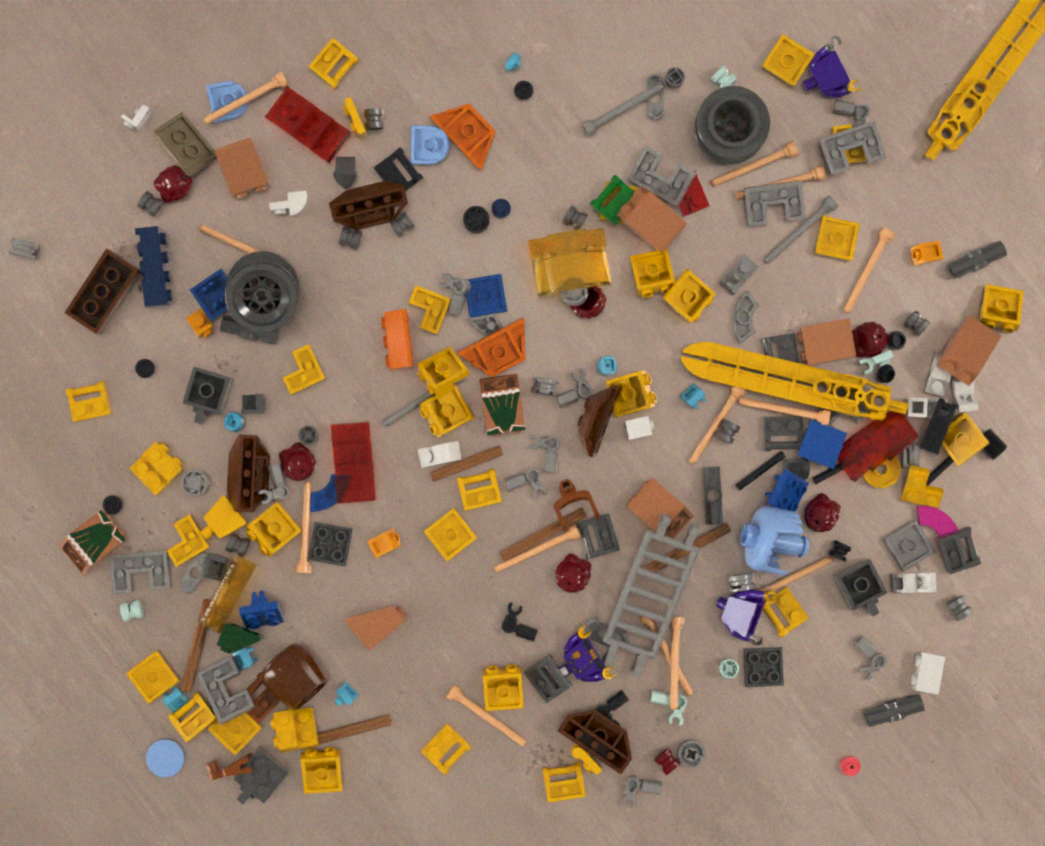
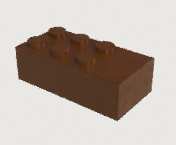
M106 249L64 313L95 334L101 335L141 274L140 269L112 250Z

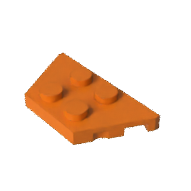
M470 104L452 108L442 113L432 114L430 119L447 134L448 138L481 171L496 132Z
M522 317L457 352L461 357L492 378L525 360V320Z

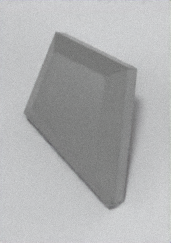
M495 313L467 319L484 337L503 328Z

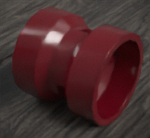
M669 748L661 752L654 759L658 765H662V771L665 775L671 773L681 764L677 758L672 757V752Z

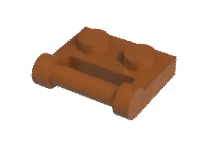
M261 672L256 676L257 679L247 688L250 696L263 684ZM266 688L253 701L256 708L246 713L259 724L280 700L273 696Z

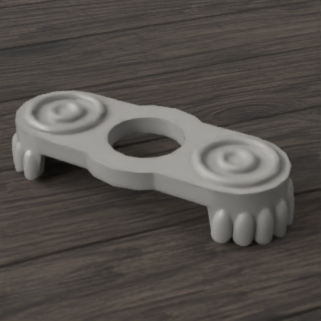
M657 74L649 75L646 80L647 90L662 83V77ZM663 90L658 92L661 96L659 102L653 103L650 98L646 99L649 117L654 120L662 118L665 113L663 110L665 99Z
M199 553L193 563L187 567L186 574L179 585L182 592L187 594L194 592L198 582L204 578L203 574L208 553ZM194 567L198 568L201 572L200 577L197 579L190 576V570Z

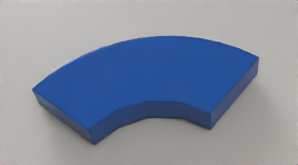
M331 474L330 481L325 488L311 493L310 512L322 511L335 505L347 491L351 475Z

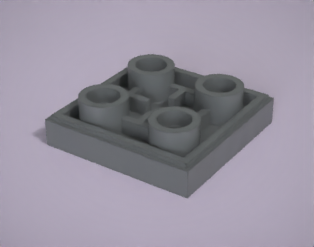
M315 522L308 560L346 566L353 529Z
M782 647L743 648L745 687L784 686Z

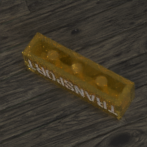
M234 555L198 622L200 625L213 632L221 633L224 624L228 620L257 565L241 556Z

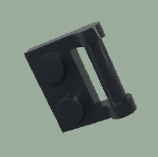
M400 147L376 165L374 169L383 181L403 184L405 192H407L424 177L421 173L418 174L403 154L404 150ZM397 158L412 177V180L409 182L393 161Z

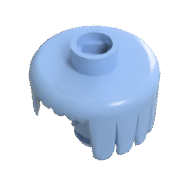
M769 506L760 507L754 513L750 523L744 525L740 539L741 545L745 547L746 563L751 569L783 576L789 572L777 569L780 567L779 563L771 561L779 560V556L775 553L792 557L798 555L799 558L807 555L809 539L805 536L800 538V535L803 534V528L798 525L802 524L801 519H799L800 515L793 511Z

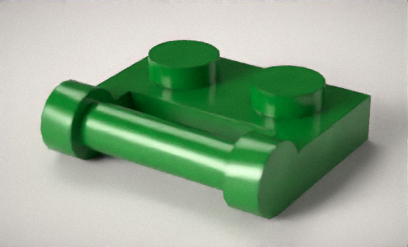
M614 175L607 187L589 204L616 226L621 221L617 214L620 212L621 207L633 197L634 191L618 176ZM617 186L622 190L604 209L601 204Z

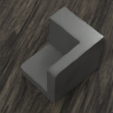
M265 394L243 395L241 414H266Z

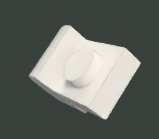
M306 190L287 193V201L269 203L270 211L272 213L275 212V215L287 214L286 211H290V216L293 218L303 213L306 209L308 192Z
M936 352L925 386V392L943 397L952 375L937 366L942 354Z
M908 397V417L931 418L939 399ZM941 409L940 414L947 417V411Z
M458 441L418 449L421 468L462 460Z

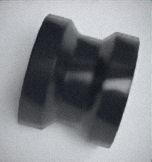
M834 540V547L828 554L846 562V555L852 548Z

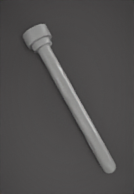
M659 83L594 121L592 119L583 122L582 126L585 132L590 137L596 133L595 131L598 130L599 126L664 90L665 84Z
M828 195L823 200L822 207L765 257V262L771 263L825 213L836 210L839 207L837 202Z
M461 379V380H459L458 382L454 383L453 385H455V384H458V385H459L460 383H462V382L465 381V380H464V379ZM427 391L383 421V425H391L420 406L424 401L435 396V394L431 395Z

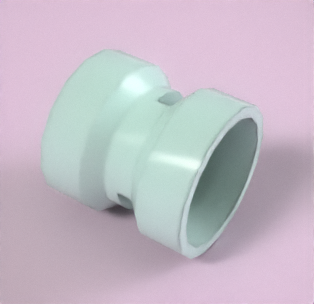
M723 65L712 76L711 80L714 83H721L720 88L731 86L737 80V77L734 74L728 75V69Z
M139 599L129 604L126 602L120 604V612L124 622L130 621L132 618L140 619L144 617L142 604Z
M726 658L720 662L719 671L725 678H734L739 673V665L733 659Z

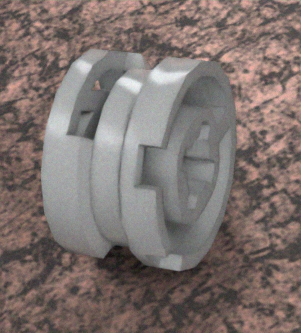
M12 238L13 251L9 250V254L35 259L32 253H35V250L38 249V244Z
M572 277L564 281L561 286V295L564 302L574 307L580 306L585 302L588 297V289L582 279Z
M533 376V380H536V382L531 387V392L557 396L558 391H556L557 386L555 384H559L558 380Z
M907 441L901 442L900 459L902 468H908L911 465L919 467L920 453L919 446H916L918 444L917 441H912L911 443H907Z
M190 470L181 479L183 491L190 496L203 495L209 486L207 475L200 470Z
M754 573L728 577V582L731 583V587H729L730 592L757 588L756 583L753 581V578H755Z
M686 740L680 744L677 755L679 761L684 766L695 768L702 764L705 759V751L699 742Z

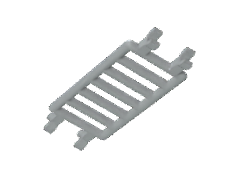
M665 513L661 514L655 532L651 530L646 531L603 637V642L609 644V648L603 657L604 665L612 666L618 648L638 654L631 671H633V675L639 677L642 674L646 659H655L699 553V548L693 545L700 531L698 525L690 523L684 542L665 536L666 529L671 522L670 516ZM651 539L690 552L687 562L685 563L648 550ZM644 556L682 569L683 572L679 581L641 568ZM637 574L675 587L673 597L670 598L633 585ZM632 592L669 605L665 616L627 603L629 593ZM626 610L661 622L658 633L619 620L622 611ZM618 627L655 640L651 651L612 638L615 628Z

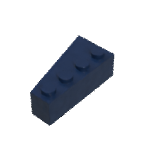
M158 226L135 228V235L140 237L137 251L139 256L142 257L139 266L141 276H144V280H142L144 305L146 308L170 306V301H173L172 290H169L168 282H171L170 271H167L166 263H169V254L165 252L164 244H167V234L163 233V230Z

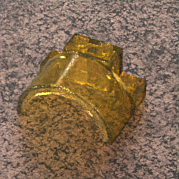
M584 228L548 234L545 238L528 240L538 298L574 289L612 286L604 228L587 231Z

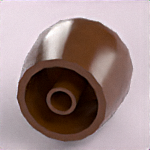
M297 643L290 645L280 652L261 672L262 682L265 687L292 711H296L310 701L328 682L327 676L310 650L304 645H298Z

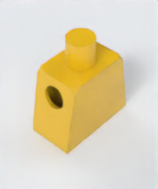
M223 495L203 517L208 525L200 533L206 540L214 534L222 539L246 526L248 521L240 512L234 511L230 499L227 495Z

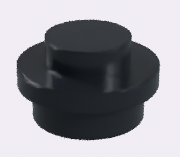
M528 81L518 82L514 88L516 97L521 100L529 99L533 94L532 84Z
M892 331L888 335V346L893 350L903 348L906 343L905 335L900 331Z
M141 359L137 362L135 371L138 376L148 378L153 375L155 366L152 361Z
M889 364L883 365L877 372V379L882 383H889L895 377V370Z
M110 495L104 499L103 509L108 514H117L122 509V501L119 497Z

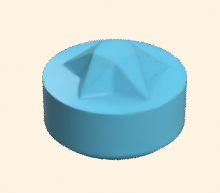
M517 52L514 53L506 62L505 68L509 71L517 69L521 64L520 59L522 56Z
M611 356L601 357L598 360L597 369L602 375H612L617 369V362Z
M230 412L225 416L224 426L226 429L237 432L243 427L244 418L241 414Z

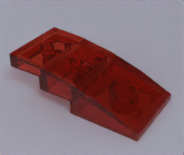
M288 86L265 116L266 119L327 163L332 160L351 134L348 129Z
M890 411L886 413L884 420L873 421L843 443L837 460L849 478L856 482L868 470L874 471L886 459L891 461L919 435L904 414Z
M369 421L330 424L337 504L375 501Z

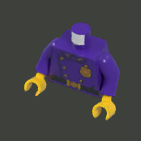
M584 624L575 634L569 637L564 647L565 654L563 655L567 663L560 666L559 670L564 677L573 673L576 679H580L583 682H597L615 677L616 674L611 675L609 673V670L614 667H605L588 639L592 631L586 633L584 628L587 625Z

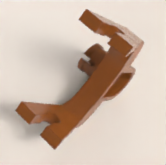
M565 479V482L563 480L560 482L559 490L562 498L555 502L554 508L564 533L568 532L561 515V510L575 501H589L596 520L600 519L589 491L582 490L577 492L574 484L569 479Z
M251 752L221 769L218 767L217 760L206 763L208 780L212 781L230 775L253 773L251 766L241 769L245 763L249 762V757L252 755Z

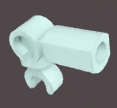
M652 690L650 703L669 706L670 693ZM678 693V708L673 710V713L669 716L670 724H672L674 717L679 718V725L683 724L681 714L685 710L687 700L681 693Z

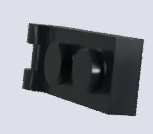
M939 398L919 448L938 455L958 404H950L945 402V399ZM941 409L949 411L947 417L940 414Z

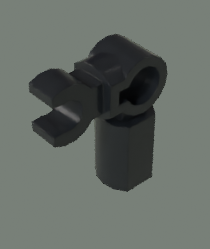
M511 602L508 605L509 615L505 616L502 623V630L508 634L514 632L516 636L534 642L538 629L521 623L516 625L518 621L516 617L522 612V606L519 607L518 611L514 612L511 608L513 605Z
M621 690L608 699L606 704H599L595 709L620 726L617 720L612 719L613 715L610 711L617 710L627 703L629 699Z

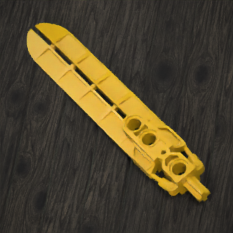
M1020 0L943 105L936 120H933L927 133L934 142L925 153L928 159L934 161L943 148L949 149L952 152L956 151L964 143V139L974 130L1044 33L1045 0H1043V5L1032 20L1029 19V16L1041 0ZM1026 22L1028 24L1027 27L1019 36L1017 41L1014 43L1012 41L1013 38L1016 36V34L1019 32L1021 27ZM1008 45H1010L1012 48L999 65L995 64ZM993 67L995 71L987 81L984 78L987 76V74ZM975 86H981L983 93H978L975 90ZM964 101H970L972 108L965 107ZM942 114L948 115L951 119H945L939 127V120ZM960 125L965 127L967 132L955 140L961 131ZM942 131L949 132L950 138H944L942 136Z
M713 342L694 343L684 348L682 352L708 359V362L681 356L683 365L688 371L699 378L836 411L845 415L869 417V419L882 421L886 416L887 410L906 415L908 403L890 399L892 389L889 386L880 383L875 384L865 378L841 374ZM712 361H716V362H720V363H724V364L736 366V368H731V367H727V366H723V365H719V364H715V363H711V362H712ZM740 368H745V369H749V370L761 372V373H764V375H760V374H756V373H752V372L740 370ZM768 374L792 380V382L769 377ZM796 381L813 385V387L797 384ZM823 384L827 387V391L820 392L817 386ZM866 384L876 388L866 393L862 390ZM843 389L846 395L839 397L836 394V390ZM876 398L882 399L884 405H882V406H877V405H875V404H874V399H876ZM862 404L865 410L870 413H860L858 405Z

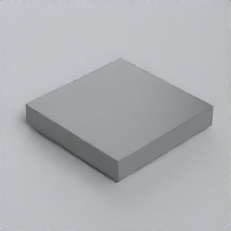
M916 519L883 538L884 543L902 572L936 553Z

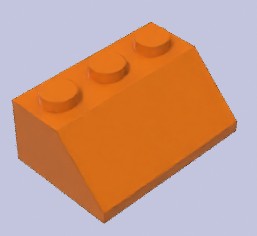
M405 308L384 312V317H381L382 329H386V336H383L384 348H388L389 354L385 356L386 367H390L391 371L414 368L408 311Z

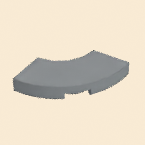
M746 291L740 297L733 311V331L740 344L756 333L752 325V317L759 304L749 291Z
M597 616L580 624V627L584 624L587 625L584 628L586 633L592 631L588 636L590 639L601 645L609 646V644L603 642L608 626L601 623ZM616 627L612 638L631 643L625 630Z

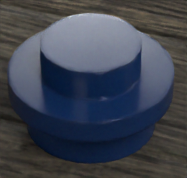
M497 199L493 202L492 212L496 217L504 218L509 215L511 206L507 200Z

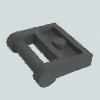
M795 333L761 338L765 355L773 357L771 343L776 342L779 359L800 363Z
M764 417L765 451H771V449H797L799 451L803 441V417ZM771 436H797V441L771 442Z
M609 513L599 516L600 519L598 520L595 517L576 523L577 528H580L587 554L585 555L587 560L620 550ZM588 525H593L600 550L595 552L588 532Z
M964 527L959 531L938 537L949 574L982 563L980 556L977 555L971 536L973 533L971 527ZM961 538L965 539L970 555L969 560H965L959 540Z
M551 654L524 672L545 703H548L573 685L570 680L567 681L553 662ZM545 664L548 666V668L551 670V672L553 673V675L556 677V679L559 681V683H560L562 686L559 687V686L556 684V682L554 681V679L551 677V675H550V674L548 673V671L545 669V667H544Z

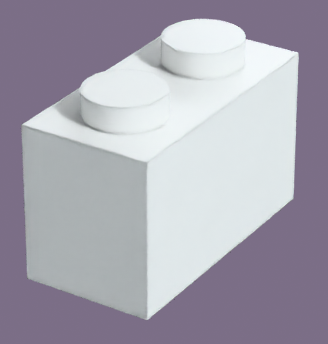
M648 416L624 422L628 441L651 436L652 432L655 431L653 420H649Z
M921 651L919 655H916L914 666L917 667L916 674H913L911 678V685L914 690L939 694L945 656Z

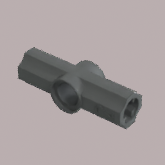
M1000 240L983 249L974 250L966 254L965 257L947 264L949 272L956 279L971 271L980 270L988 266L989 263L1007 256L1006 248Z
M223 315L220 324V331L239 335V337L248 340H260L276 344L279 337L280 328L269 332L251 331L239 325L232 316Z
M720 466L703 467L706 525L723 524ZM711 490H715L718 493L716 501H711L708 498V493Z
M918 694L902 700L888 701L883 703L882 706L865 710L864 713L868 726L873 727L888 721L890 723L902 720L905 716L925 711L922 698Z

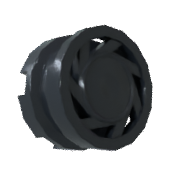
M473 206L465 211L463 223L469 232L480 234L488 228L490 217L485 208Z

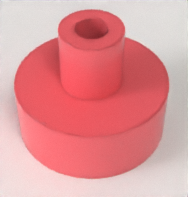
M847 756L841 761L840 767L844 774L854 776L860 771L861 765L855 757Z

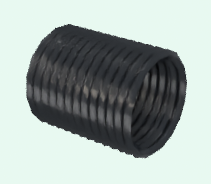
M988 429L983 433L990 443L983 450L994 460L1006 450L1008 445L992 429Z

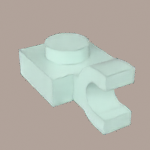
M889 350L870 359H862L858 362L860 365L863 363L868 364V370L863 371L864 375L872 372L873 365L879 363L881 367L890 363L889 359L894 356L892 351Z

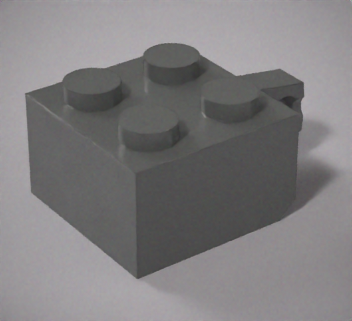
M193 367L183 404L193 406V412H196L195 423L202 425L205 415L210 416L211 412L222 415L232 384V378Z
M867 558L833 575L850 610L853 611L862 607L863 610L867 608L872 617L879 614L876 603L879 602L877 598L887 594V591L871 559Z
M258 746L249 757V762L241 767V769L251 766L253 773L234 776V780L241 785L239 789L242 790V793L237 798L241 804H244L249 797L252 799L256 797L265 803L289 772V769Z

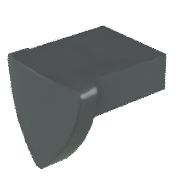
M336 157V167L333 176L335 181L344 189H348L356 179L355 157Z
M805 458L783 459V471L786 469L803 478V480H807L810 473V464L808 459Z
M207 554L208 559L203 577L223 582L230 559L218 554Z

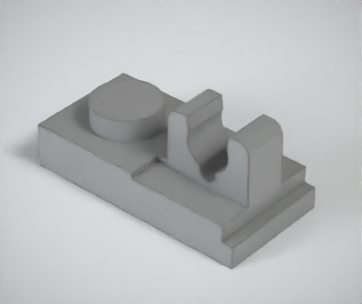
M744 254L719 284L733 296L759 266Z

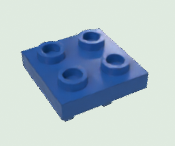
M219 269L190 289V292L211 322L228 311L225 304L227 276L222 269Z
M784 469L781 477L776 474L774 476L778 483L773 493L766 492L765 494L769 497L767 504L774 508L795 512L802 496L806 493L809 483Z
M262 590L260 591V596H257L256 592L252 593L250 606L239 607L240 616L246 628L258 629L260 626H276L284 622L278 601L267 602Z

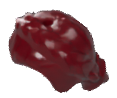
M172 165L160 172L153 184L155 189L160 192V197L164 203L183 199L188 195L192 187V177L188 178L179 166Z
M587 285L588 297L582 305L575 307L568 305L575 314L582 318L590 319L596 317L605 308L607 300L601 288L593 285Z
M866 322L852 330L856 357L879 355L888 344L886 329L875 322Z
M301 442L294 443L289 449L282 450L279 453L282 472L286 477L294 481H302L310 478L313 474L316 460L310 450Z
M823 493L818 494L805 508L804 518L807 526L816 532L832 530L839 519L841 505L836 501L830 500Z
M572 553L568 554L555 571L558 586L569 593H576L585 589L591 577V563L580 559Z

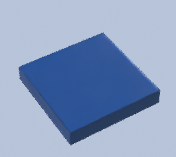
M501 274L466 279L471 284L470 291L466 293L470 318L507 312Z
M811 419L797 456L834 469L847 433L827 425H822L820 422Z

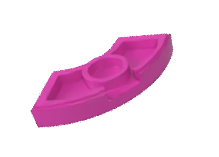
M916 506L919 525H927L933 528L939 537L959 531L954 521L943 511L930 506Z

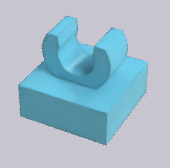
M694 383L680 395L684 402L695 409L699 408L696 403L700 399L703 402L706 401L705 393Z
M245 647L232 653L239 670L252 666L253 662L258 660L257 657L250 658L249 652L253 651L254 648L246 649Z
M345 682L335 691L339 697L334 702L338 706L344 702L349 706L359 694Z
M173 686L174 692L170 695L165 692L163 694L165 699L162 701L172 712H176L189 700L185 694Z

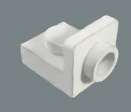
M143 104L141 108L138 107L135 110L133 120L124 114L121 118L125 120L123 124L130 129L137 128L140 130L152 111Z

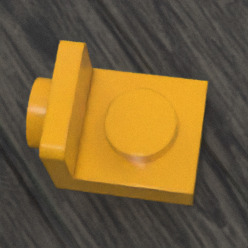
M940 240L911 247V257L914 265L917 266L944 259Z
M202 308L186 318L197 337L203 336V338H206L213 333L212 329L215 326Z
M393 528L367 541L375 558L402 545L399 535Z

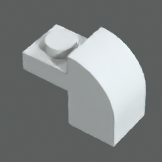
M952 375L953 403L958 404V411L971 412L978 410V402L974 394V381L968 386Z
M936 573L892 574L893 593L937 592Z

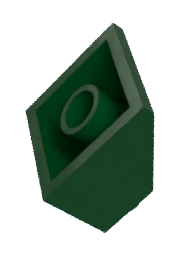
M227 622L224 624L217 646L221 647V651L231 654L263 640L265 635L232 622Z

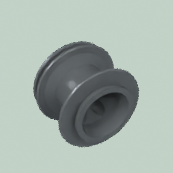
M740 86L723 87L711 93L700 106L694 125L695 138L701 150L714 161L723 164L741 163L753 157L764 144L770 130V115L763 100L750 89ZM735 109L738 111V115L732 116L730 111ZM723 114L725 119L720 121L717 115ZM742 119L748 120L747 126L741 124ZM731 123V125H735L736 130L727 129L726 124ZM716 127H720L722 129L721 134H718L716 132ZM743 132L746 137L741 139L738 137V133ZM725 137H731L732 142L725 140Z
M257 251L243 256L233 265L227 277L225 304L228 312L239 325L251 331L269 332L278 329L292 318L298 306L300 286L297 273L285 258L273 252ZM256 278L259 280V283L253 284L251 280ZM270 278L273 280V283L267 284L265 280ZM250 290L252 294L248 296L244 291ZM277 290L280 292V294L274 296L272 292ZM259 291H265V297H260Z

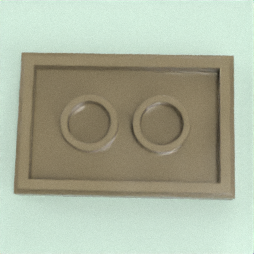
M183 112L152 133L188 178L217 159L215 151Z

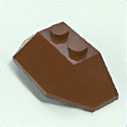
M381 181L346 190L329 203L334 222L354 230H359L395 219L404 206L408 204L403 184Z
M618 383L591 395L590 398L587 397L584 408L586 410L584 415L580 416L577 426H579L578 433L589 457L593 458L598 454L622 384Z
M238 434L229 452L227 494L235 512H254L260 505V502L266 497L264 494L257 495V493L261 490L268 491L269 471L267 467L270 466V455L261 443L258 435Z
M596 709L567 715L557 730L621 775L632 760L627 731Z

